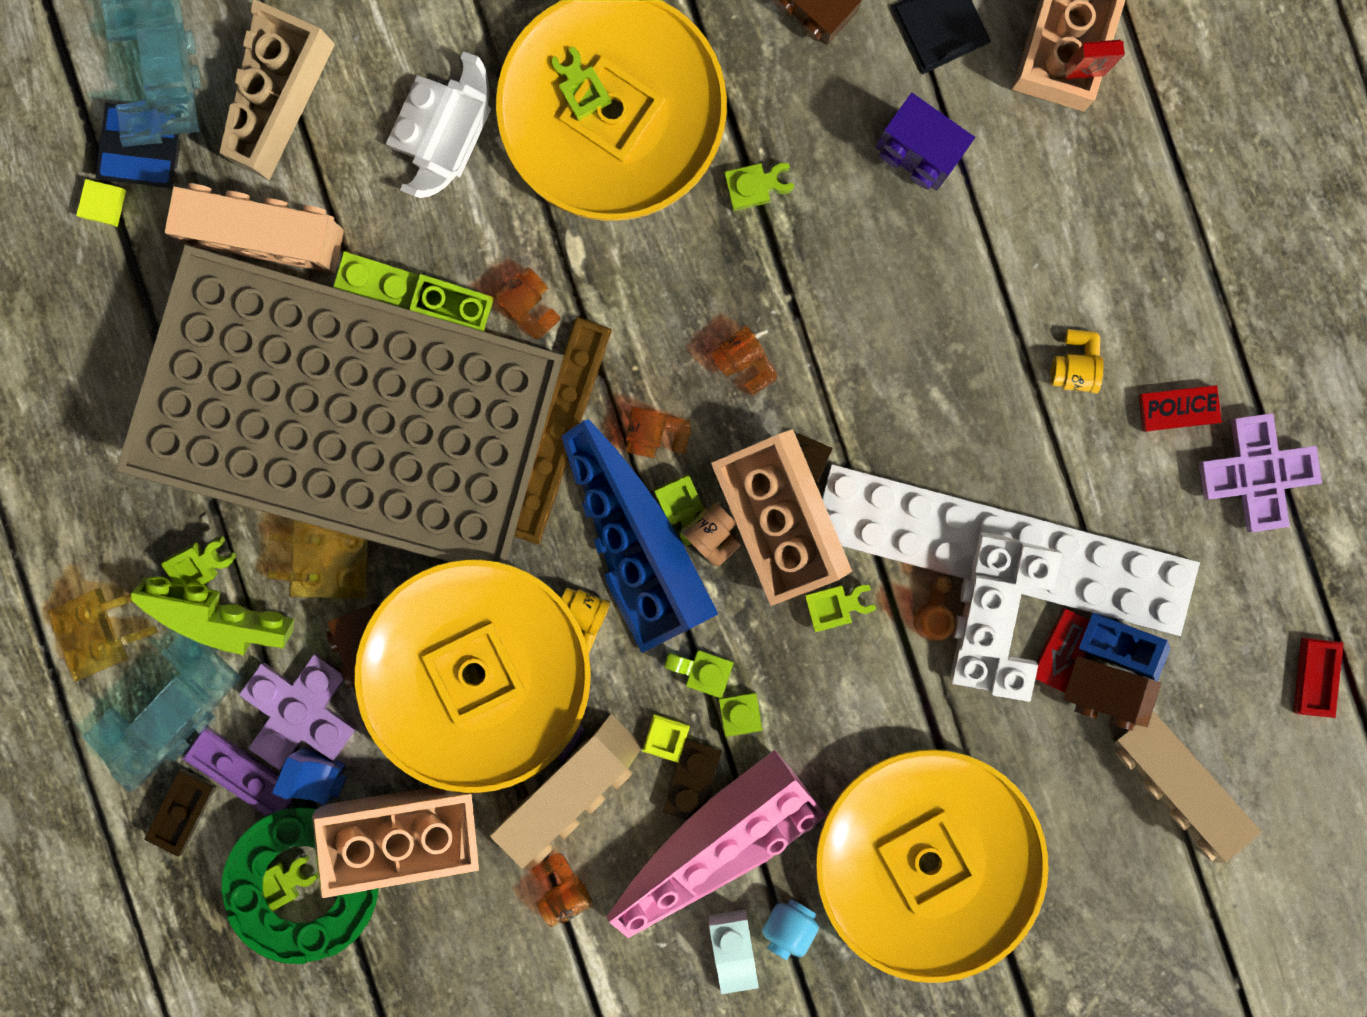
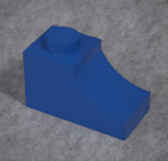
M1095 613L1091 616L1079 646L1080 651L1099 658L1120 670L1157 682L1170 652L1168 640Z
M303 747L287 757L272 794L284 799L301 798L325 805L333 796L336 798L340 796L347 781V776L342 775L346 764L336 759L332 761L319 752Z

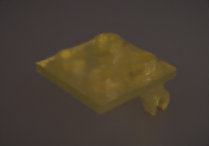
M292 520V534L269 533V541L292 542L291 572L268 571L267 579L289 581V597L365 598L368 540Z
M100 587L47 611L52 622L53 631L57 635L65 656L66 665L70 669L74 682L128 660L123 646L158 634L157 627L153 626L117 639L107 612L134 603L131 600V594L106 602Z

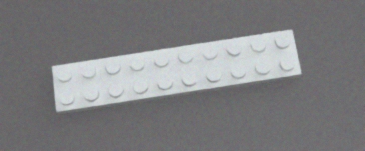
M830 465L822 500L843 547L963 579L971 578L980 532L1002 535L1021 542L1057 549L1062 552V558L1055 590L1023 586V595L1181 636L1200 562L840 466Z

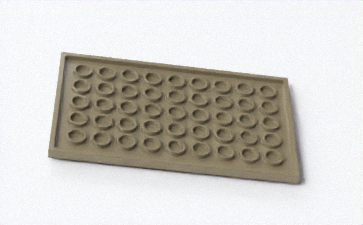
M185 245L116 471L446 562L483 559L506 564L564 355Z

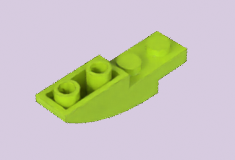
M345 251L333 287L482 332L485 330L494 297L426 275H417Z
M159 576L144 577L131 593V600L161 624L187 638L226 652L244 655L251 643L283 649L293 633L294 618L284 617L282 614L274 611L257 612L246 610L244 607L236 604L219 605L220 591L208 589L202 584L193 583L185 585L170 582L167 578Z

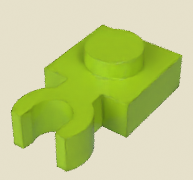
M571 47L569 51L574 60L570 66H562L556 56L552 58V64L559 75L568 79L559 84V87L577 120L580 121L596 112L597 108L601 107L602 109L612 102L593 67L591 66L584 71L581 70L582 61L580 54L576 48ZM590 78L592 85L578 104L574 95L583 82Z
M762 163L724 172L733 212L770 203V191L778 194L792 192L795 187L794 183L784 185L777 180L778 174L789 171V163H779L772 168L771 172L765 174Z
M686 473L654 488L653 491L671 525L680 521L679 537L686 546H689L691 542L680 530L687 526L696 517L695 514L702 511L704 507L689 474Z
M217 536L210 541L204 551L195 542L165 558L161 565L173 583L185 585L197 583L203 585L216 577L218 572L215 568L223 569L228 567L235 559L236 554L233 552L228 556L219 555L216 552V548L223 544L225 538Z
M842 585L804 595L814 632L852 623L849 613L851 611H857L862 614L875 611V604L861 606L858 602V597L862 592L871 590L870 585H858L852 589L849 595L844 594Z
M302 855L291 864L288 871L285 869L282 861L266 870L263 878L264 896L273 911L300 895L295 887L296 885L307 887L318 879V872L308 877L303 876L300 872V866L310 859L309 855Z

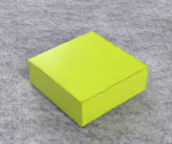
M85 179L76 216L118 227L126 190Z
M653 714L642 751L679 762L690 725Z

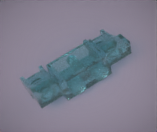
M102 0L106 26L105 32L108 42L137 40L143 87L146 95L145 100L115 105L122 147L162 143L161 136L200 132L194 89L202 88L198 65H191L189 54L197 53L193 30L185 31L181 0Z
M180 634L161 654L169 660L181 675L176 676L131 724L112 707L107 709L104 713L105 715L93 728L82 736L103 759L112 777L129 793L137 790L164 761L170 759L174 762L187 750L190 745L186 740L195 730L200 734L215 720L216 716L212 712L220 705L219 702L242 679L217 654L218 649L201 644Z

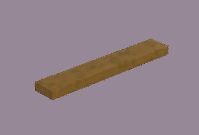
M578 317L575 318L563 353L562 364L514 534L516 538L537 545L541 543L568 463V456L561 436L582 422L612 333L611 328Z

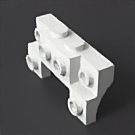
M980 532L971 578L964 579L962 585L961 602H965L963 616L956 617L953 629V638L958 639L950 675L952 684L990 690L994 696L1031 701L1038 664L1033 660L1010 656L1009 650L1023 586L1054 591L1062 558L1060 550L1021 542L1002 535Z

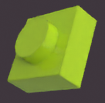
M756 692L719 698L725 737L763 731Z

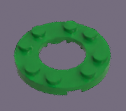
M317 807L287 808L276 811L257 821L239 838L231 850L224 867L221 893L223 894L227 919L232 929L250 949L276 962L306 964L307 962L330 958L352 944L363 932L376 907L379 888L338 895L335 904L324 915L307 922H293L281 918L269 907L263 890V878L267 867L279 853L292 847L309 846L315 849L312 815L318 809Z

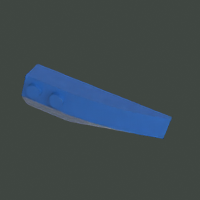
M589 419L584 420L562 435L575 482L582 485L585 492V502L582 505L586 518H593L598 538L593 539L597 553H603L609 572L604 573L607 585L641 653L718 615L683 543L665 513L618 450Z

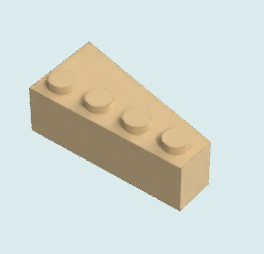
M253 0L251 13L253 14L250 31L246 30L243 43L246 50L242 68L238 69L235 84L237 85L235 100L229 107L219 153L235 165L270 180L335 44L321 28L258 0Z
M1154 711L1152 712L1148 727L1135 725L1133 731L1129 730L1115 742L1119 748L1115 752L1118 758L1130 770L1134 767L1145 779L1142 782L1143 786L1156 800L1161 798L1171 810L1168 812L1171 818L1184 831L1187 829L1197 841L1195 843L1196 846L1211 862L1227 863L1262 833Z
M612 713L601 723L602 725L592 738L588 736L567 758V762L564 765L560 764L541 783V787L539 789L535 788L490 835L521 869L532 860L539 864L554 848L550 843L558 835L565 839L579 825L580 822L576 818L584 810L589 815L593 813L606 799L602 794L611 785L618 789L632 775L628 768L643 745Z

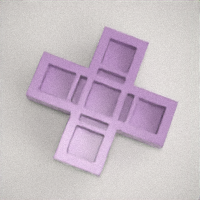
M1273 413L1231 419L1236 457L1198 462L1204 500L1242 495L1247 532L1290 527L1284 489L1322 484L1317 446L1279 451Z
M314 654L293 683L266 663H262L239 694L243 699L270 717L248 749L278 770L283 768L287 757L295 752L302 740L330 760H335L357 729L353 724L327 707L344 682L340 669L319 654Z

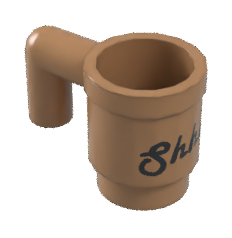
M717 502L708 510L706 508L703 509L687 526L680 530L714 566L722 565L741 546L729 533L736 525V522Z

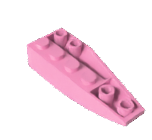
M773 750L713 796L682 824L633 879L607 915V919L615 928L629 938L762 865L773 856L780 854L790 843L803 833L813 829L827 815L790 766L776 750Z

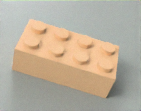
M1039 0L1012 90L1084 112L1095 101L1102 76L1066 79L1065 65L1084 42L1114 39L1125 0Z
M188 183L187 189L173 187L165 233L181 243L191 247L336 274L344 229L334 222V217L326 215V210L303 205L302 211L289 208L287 202L272 198H265L264 204L250 200L249 195L236 191H226V195L221 196L211 193L212 189L193 183Z
M793 429L777 434L711 463L770 606L838 581L852 572Z

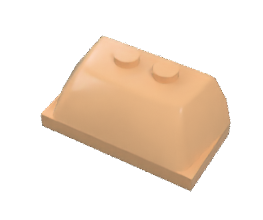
M430 787L325 804L316 809L312 815L319 889L322 898L479 871L471 793Z

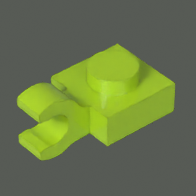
M699 649L696 651L694 660L668 651L664 668L688 675L686 687L722 699L734 662Z

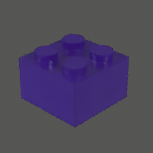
M911 92L884 130L875 148L881 151L879 156L886 163L895 168H898L900 165L912 173L910 178L917 185L927 190L931 187L937 191L976 137Z

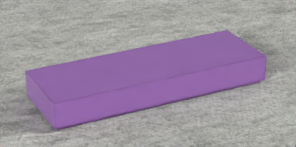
M209 726L202 728L182 758L265 816L289 808L295 799H284L272 794L279 774Z

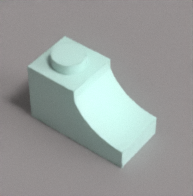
M746 909L708 915L721 994L759 988Z

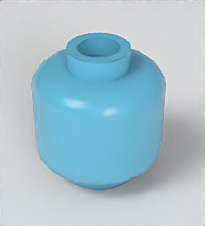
M792 899L789 900L788 904L778 903L762 930L764 937L770 941L767 949L785 960H788L790 954L796 957H803L819 930L818 923L814 920L816 914Z

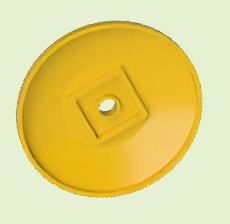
M561 0L535 17L524 28L509 50L498 80L496 114L500 136L508 157L523 180L547 202L573 215L601 221H622L647 216L668 207L687 194L699 182L710 167L721 144L727 114V95L722 69L710 43L688 17L662 0ZM569 48H576L582 61L581 70L584 71L591 66L593 67L610 99L622 104L624 109L621 116L616 119H608L602 114V109L599 107L596 112L578 121L559 87V84L568 79L555 71L552 58L556 56L562 66H570L574 58L571 56ZM590 78L583 82L574 95L578 104L592 85Z
M465 559L435 565L410 577L394 589L377 608L367 624L360 641L355 664V691L360 714L366 729L383 754L394 765L420 782L436 788L462 793H482L511 787L543 770L561 754L577 731L585 713L590 691L591 668L586 641L575 616L563 599L551 587L527 571L509 564L483 559ZM470 663L480 664L485 670L484 679L476 684L467 682L462 673L465 666Z
M924 749L903 752L881 760L864 770L845 787L831 806L822 826L817 845L816 878L819 894L829 920L838 935L851 950L873 967L895 977L915 982L940 983L961 980L987 970L1004 959L1019 945L1033 926L1044 901L1048 882L1049 866L1045 836L1037 815L1026 797L1015 784L992 766L977 758L949 750ZM927 852L938 854L940 860L938 867L931 872H925L919 867L921 856Z

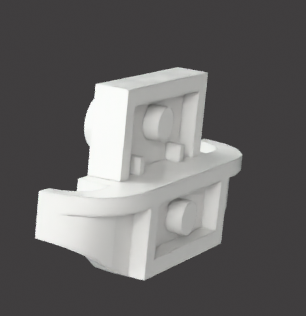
M463 51L460 57L463 63L461 79L459 82L450 79L448 86L419 75L416 76L386 142V145L393 150L414 157L412 163L419 167L414 180L408 184H402L400 191L419 198L429 197L444 189L455 176L461 177L491 111V108L488 106L490 95L489 79L484 64L478 56Z

